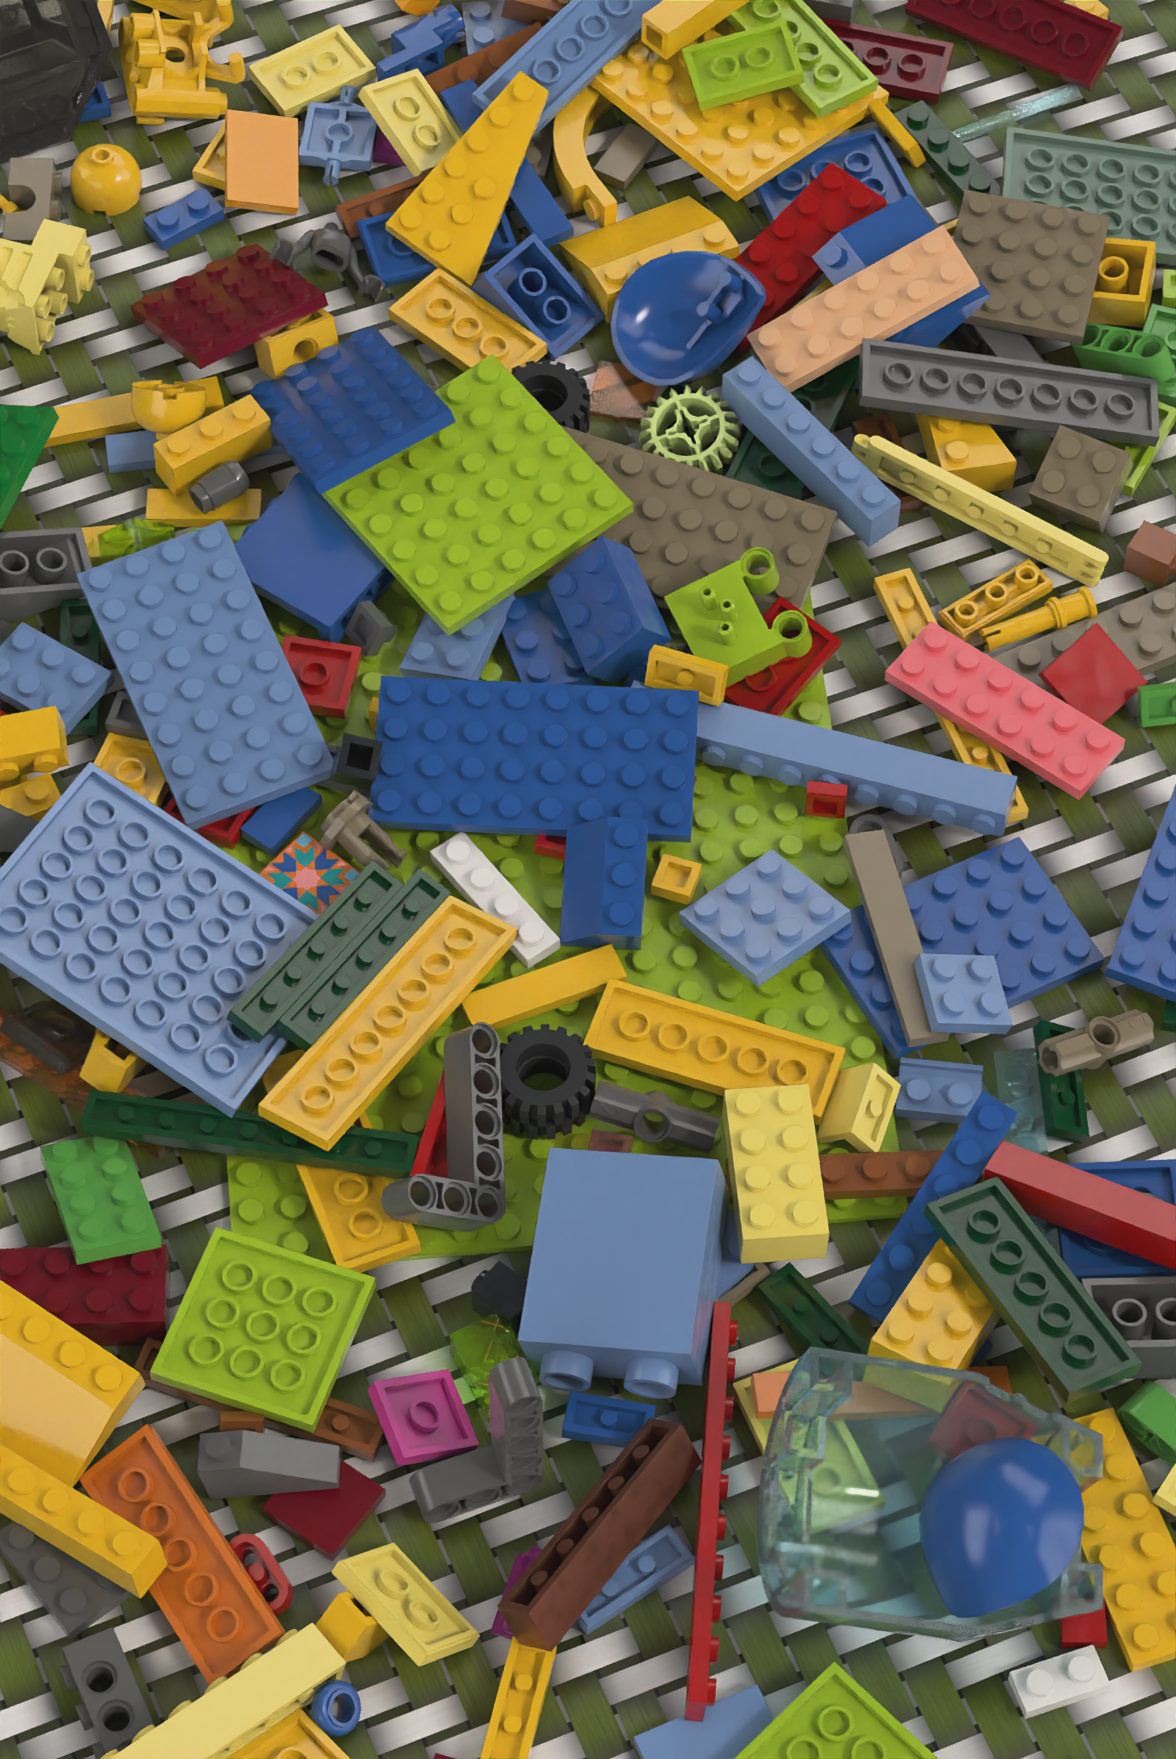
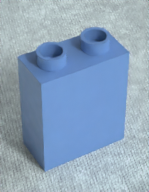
M549 1148L518 1335V1342L533 1371L540 1372L539 1381L542 1384L557 1390L579 1392L590 1388L592 1377L625 1379L624 1388L627 1391L642 1397L655 1399L673 1397L676 1394L677 1383L703 1385L712 1326L713 1306L716 1298L731 1194L718 1159Z

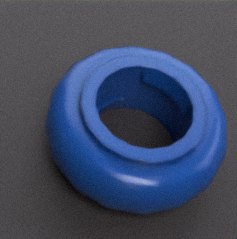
M338 1679L324 1683L318 1688L313 1697L311 1706L313 1720L326 1735L333 1737L347 1735L356 1727L361 1714V1702L356 1689L348 1682ZM335 1697L339 1699L341 1705V1712L337 1720L332 1714V1704Z

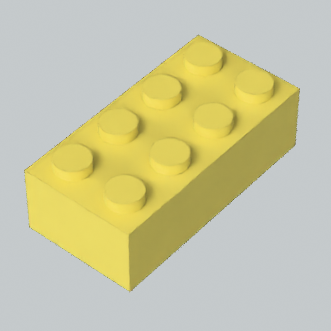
M809 1084L724 1090L722 1118L741 1264L826 1258L829 1227Z

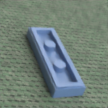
M670 1524L633 1548L614 1575L606 1582L587 1609L579 1616L576 1622L586 1636L694 1565V1555Z

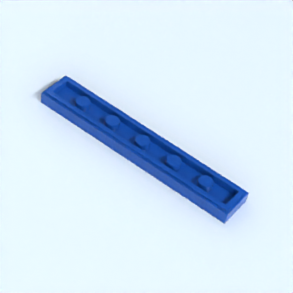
M472 78L440 92L442 103L463 134L484 112L472 102V93L478 89ZM525 157L515 178L508 201L531 234L534 232L542 243L549 247L574 236V229Z

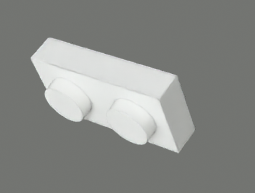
M1094 1645L1011 1671L1008 1677L1025 1719L1108 1692L1111 1685Z

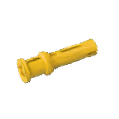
M1081 586L1077 589L1076 593L1060 599H1057V597L1049 598L1045 602L1044 607L990 627L982 628L979 630V637L982 644L987 642L984 649L989 653L997 648L1051 628L1057 631L1067 627V624L1089 617L1095 618L1097 617L1096 603L1087 586Z

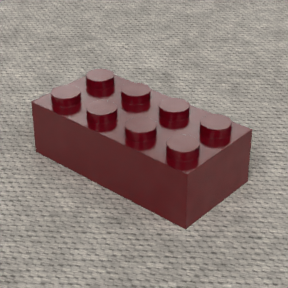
M161 1244V1248L79 1265L76 1264L71 1247L0 1249L1 1281L100 1347L142 1346L145 1344L147 1337L164 1342L169 1331L170 1263L166 1244Z

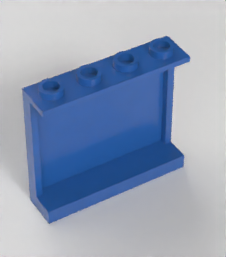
M300 472L294 475L288 488L279 497H275L269 502L261 517L255 523L251 522L245 528L242 537L234 544L255 592L316 627L319 640L339 643L346 635L344 630L359 602L371 600L375 603L396 580L394 575L323 496L316 491L303 473Z

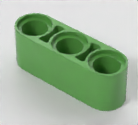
M1087 323L1082 345L1070 343L1081 369L1157 379V384L1166 382L1175 372V365L1166 342L1162 336L1157 334Z
M1146 1381L1118 1409L1117 1417L1130 1434L1173 1468L1176 1463V1398L1157 1383Z

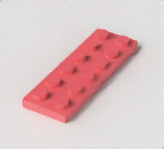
M932 621L885 671V681L1078 800L1081 799L1124 749V738Z

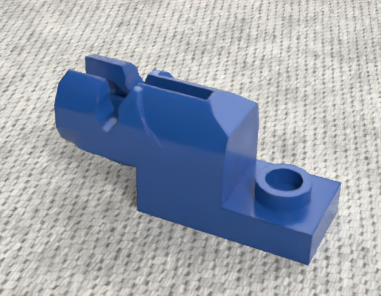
M447 3L433 10L434 17L425 14L420 16L419 20L391 34L393 55L377 62L378 82L417 68L423 77L444 68V49L465 37L464 32L461 30L465 28V24L458 10L452 4Z

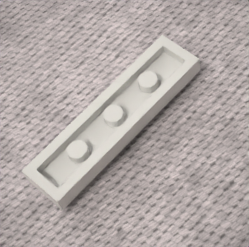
M460 832L430 851L431 861L471 906L517 928L518 937L509 949L527 969L560 949V939L464 832Z

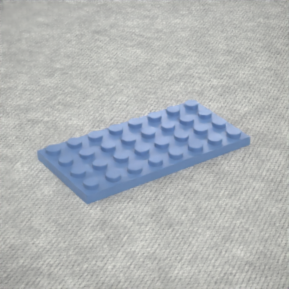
M223 521L77 574L79 585L187 827L192 830L198 829L330 778L333 758Z

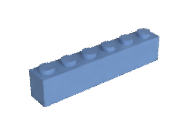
M753 356L723 374L722 401L727 400L728 409L734 411L738 419L829 509L837 511L838 518L868 547L898 528L901 500Z

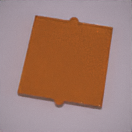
M599 361L590 396V416L613 419L616 423L620 421L641 423V419L648 418L646 411L648 406L652 407L657 385L642 381L630 373L624 364Z

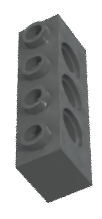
M113 1627L62 1647L66 1664L59 1666V1670L68 1692L77 1689L82 1703L75 1705L84 1731L93 1728L98 1742L91 1745L96 1759H100L113 1749H117L119 1752L132 1744L133 1738L142 1729L151 1724L154 1725ZM99 1681H109L112 1683L111 1687L104 1692H94L91 1690V1687ZM122 1719L129 1722L127 1727L121 1731L114 1732L107 1729L108 1725L115 1720Z

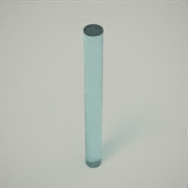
M1073 85L951 132L962 143L1079 99L1080 90L1077 85Z

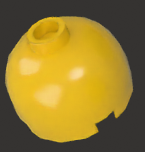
M109 143L88 147L77 156L71 167V196L79 208L93 215L94 210L105 211L106 216H114L126 212L140 198L139 192L142 189V176L139 165L134 157L121 146Z
M146 380L132 383V413L136 421L145 430L156 432L155 438L158 440H162L201 420L204 416L207 402L205 386L182 381H174V384H162V380Z

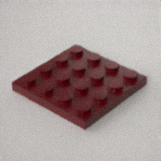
M255 243L239 248L235 254L223 260L207 264L205 269L191 276L178 278L172 285L160 291L144 295L140 301L130 306L136 320L196 367L202 369L328 306L325 292L290 267L285 266L286 264L279 259H269L270 253Z

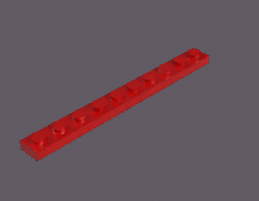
M714 1302L708 1346L701 1451L702 1463L700 1467L684 1720L698 1722L703 1721L706 1706H714L717 1682L715 1678H708L709 1664H717L719 1637L711 1636L712 1622L719 1623L721 1613V1596L713 1594L714 1581H722L724 1555L716 1554L717 1541L724 1542L726 1515L718 1514L719 1501L726 1502L729 1482V1475L721 1474V1463L729 1462L731 1436L723 1435L724 1422L731 1423L733 1412V1397L726 1396V1384L734 1383L736 1365L735 1358H728L729 1346H736L738 1320H730L731 1303Z

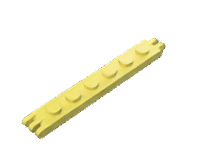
M857 434L855 436L850 452L877 478L1089 587H1096L1098 585L1100 576L1105 568L1104 566H1106L1109 559L1106 552L880 436H872L871 438L864 434Z

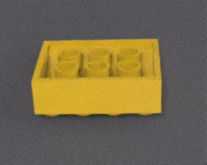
M690 196L559 243L560 251L588 295L605 314L604 320L607 324L611 322L615 301L625 281L638 268L650 260L682 251H707L720 254L731 260H735L739 256V244L723 220Z
M0 1280V1444L73 1488L146 1384L141 1373Z

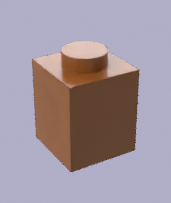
M1144 520L1127 546L1123 570L1155 585L1165 587L1172 576L1176 577V534Z

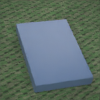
M756 1684L716 1701L714 1706H706L702 1722L684 1720V1715L635 1736L633 1743L641 1759H734L774 1720V1717Z

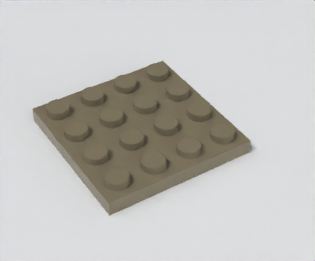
M965 190L953 241L974 274L992 296L962 323L1082 345L1110 216Z

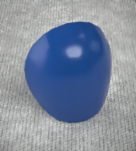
M682 251L655 258L638 268L625 281L617 296L611 319L613 346L619 359L628 371L642 381L657 386L689 385L714 371L744 339L765 302V288L754 274L745 267L717 253Z
M1000 1438L981 1442L960 1453L936 1474L926 1489L919 1517L920 1544L926 1567L944 1606L951 1615L958 1618L978 1617L1018 1605L1048 1587L1069 1565L1079 1545L1084 1527V1505L1080 1488L1072 1472L1046 1446L1024 1438Z

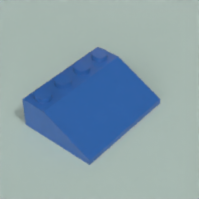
M908 194L839 231L812 258L835 286L938 227L915 198ZM978 279L980 287L883 341L935 348L992 295Z

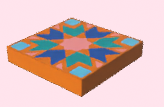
M304 831L259 873L260 876L318 915H321L360 874L358 870L332 851H328L321 843Z

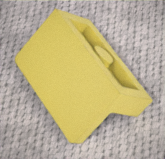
M875 1062L840 1070L816 1139L821 1143L845 1139L861 1153L879 1152L901 1085Z

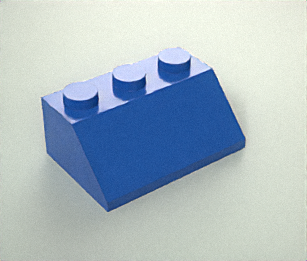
M604 817L567 827L560 946L600 948L612 944L614 949L641 950L648 819Z

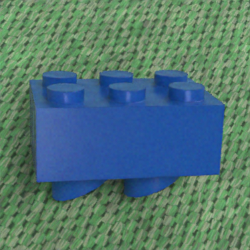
M602 536L547 582L584 669L591 676L616 685L627 674L631 673L648 659L649 651L654 644L664 646L672 639L633 552L629 547Z

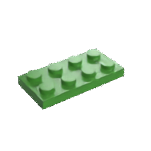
M95 1135L40 1146L41 1160L77 1265L161 1248L160 1232L126 1140Z

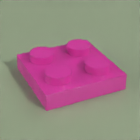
M449 1369L373 1381L367 1390L397 1466L458 1456L476 1450L480 1445Z

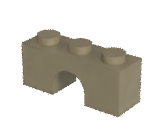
M10 158L8 178L10 201L26 211L5 212L3 239L31 246L44 219L60 222V200H56V195H62L63 176L62 173H56L54 158Z

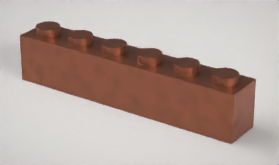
M649 1418L497 1605L519 1644L552 1652L606 1582L614 1575L633 1548L638 1545L641 1538L688 1482L702 1461L682 1424Z

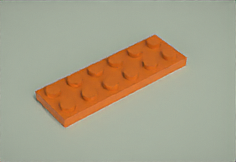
M148 1424L143 1426L82 1474L79 1480L92 1500L159 1540L168 1565L151 1585L149 1591L209 1686L222 1676H226L229 1679L238 1673L248 1658L258 1652L266 1653L286 1633L152 1426Z

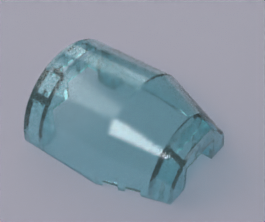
M811 1346L797 1361L784 1385L774 1412L763 1458L758 1496L757 1548L761 1579L767 1599L776 1613L787 1618L956 1642L968 1641L1100 1611L1103 1609V1565L1081 1562L1080 1538L1079 1545L1069 1565L1054 1582L1034 1597L1018 1605L988 1615L972 1618H958L951 1615L944 1606L926 1567L920 1544L919 1517L926 1489L943 1467L969 1448L981 1442L1000 1438H1024L1048 1447L1067 1465L1080 1488V1492H1083L1103 1478V1435L1056 1411L1049 1414L1026 1402L1028 1397L1018 1392L1012 1395L990 1384V1378L980 1373Z

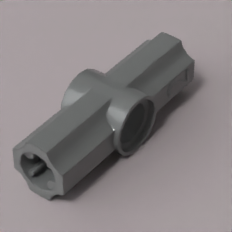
M602 1080L599 1081L588 1117L635 1131L636 1135L645 1142L657 1143L664 1140L708 1155L720 1121L719 1117L675 1104L668 1095L662 1092L654 1091L643 1094ZM657 1113L664 1120L654 1122L649 1120L645 1114Z

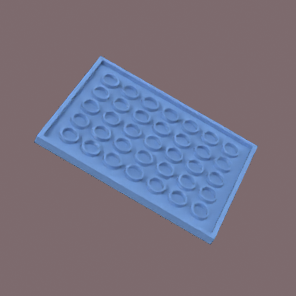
M89 762L0 868V963L232 1118L290 1040L274 1027L258 1044L227 1020V1015L233 1006L320 915Z

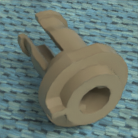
M353 790L348 798L343 800L323 822L321 830L325 834L321 839V844L328 851L341 845L362 866L366 867L373 860L388 872L391 866L363 841L366 839L396 868H399L406 859L408 852L405 849L400 850L394 844L392 838L368 816L369 808L373 803L358 791Z

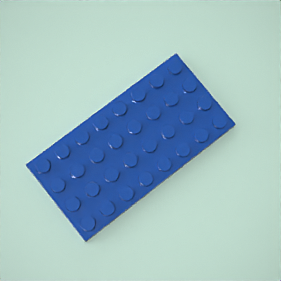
M381 676L375 740L383 742L376 781L371 785L370 801L373 805L369 808V817L381 828L520 835L540 834L567 837V827L604 817L648 819V841L691 843L699 691Z

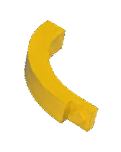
M589 84L555 116L553 164L558 188L572 213L574 214L584 209L588 218L592 221L595 220L602 228L617 222V201L592 170L584 147L595 123L614 104Z

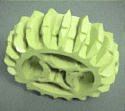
M687 385L684 389V394L677 395V392L671 388L670 399L666 400L658 396L656 400L658 408L648 406L646 411L648 418L641 419L640 426L642 432L639 433V442L642 445L641 450L722 475L724 471L722 463L732 464L734 460L732 453L738 452L740 445L737 439H740L741 436L740 426L737 425L739 422L738 417L734 411L728 409L727 400L721 401L720 395L716 391L707 396L706 389L702 386L696 393H692L691 388ZM674 421H676V423H675V425H674L673 427H671V428H669V429L666 430V428H667L671 423H673ZM685 427H687L689 433L693 435L695 444H693L691 438L687 436L685 432ZM717 436L715 442L707 450L703 451L704 447L713 442L714 437Z

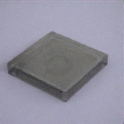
M48 996L5 1019L0 1032L63 1076L84 1064L97 1028Z

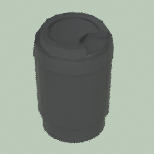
M228 460L197 480L195 485L188 488V492L196 507L203 514H206L211 510L215 511L244 494L248 490L250 482L239 463L235 460Z

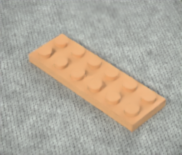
M942 225L746 335L764 368L791 393L860 354L863 338L883 341L980 287V284L971 267Z

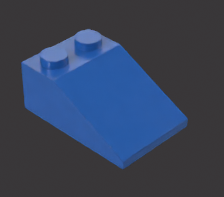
M534 232L484 273L470 288L546 342L547 354L545 356L553 362L606 317Z

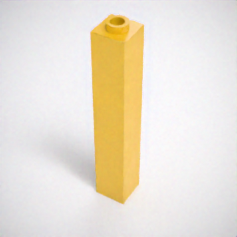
M663 0L642 15L641 42L667 60L679 52L681 48L686 47L750 0Z

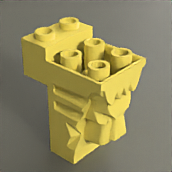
M44 219L31 246L0 238V331L7 332L8 338L29 349L32 354L39 355L45 342L51 341L55 329V320L58 314H64L67 302L79 304L84 292L90 291L93 285L94 270L90 269L92 248L87 244L86 229Z

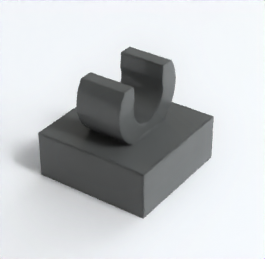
M371 600L359 602L344 630L356 646L362 647V653L366 657L378 655L384 642L392 641L398 630L396 625H391L386 619L387 614L379 611Z

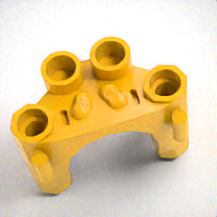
M217 0L219 16L208 23L202 21L200 12H194L192 20L160 19L159 10L154 9L151 14L131 13L130 17H121L118 27L120 60L128 102L133 115L136 116V124L164 125V117L218 119L220 114H226V93H221L219 88L205 87V77L235 84L245 79L246 73L241 53H231L228 57L229 65L218 64L212 60L208 52V48H211L213 45L214 37L229 28L234 21L231 0ZM184 56V60L178 63L166 59Z

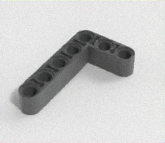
M478 1022L453 1032L444 1041L448 1178L416 1174L386 1186L381 1197L382 1207L385 1213L393 1220L461 1232H471L500 1221L505 1214L500 1045L495 1029L485 1022Z
M522 1357L507 1359L494 1366L489 1372L491 1445L426 1466L410 1477L409 1483L425 1522L437 1523L534 1489L543 1481V1400L526 1359Z

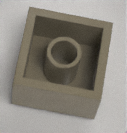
M1060 425L1029 491L1032 505L1102 533L1133 468L1131 454Z

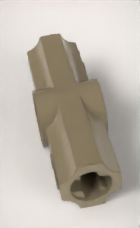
M1137 1009L1112 1018L1104 1016L1095 1017L1085 1027L1044 1040L1038 1047L1039 1063L1046 1074L1051 1073L1055 1077L1081 1068L1097 1069L1109 1058L1149 1045L1155 1038L1153 1034L1154 1023L1147 1012L1142 1013Z

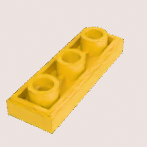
M1028 558L939 611L938 621L950 633L968 642L979 635L980 629L1000 623L1050 593L1053 588V582Z

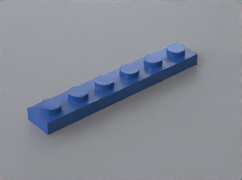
M982 1091L847 1304L881 1325L940 1238L939 1234L924 1216L926 1204L975 1184L1019 1114L1017 1111Z

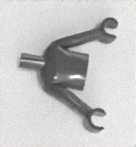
M330 222L324 228L311 229L305 232L295 244L285 239H278L269 259L279 258L285 262V266L289 267L293 257L303 253L310 246L311 260L314 264L331 272H342L347 268L348 273L359 286L357 294L362 296L363 293H366L373 298V301H378L385 283L374 275L363 276L359 269L356 250L351 245L349 237L338 231L337 224Z

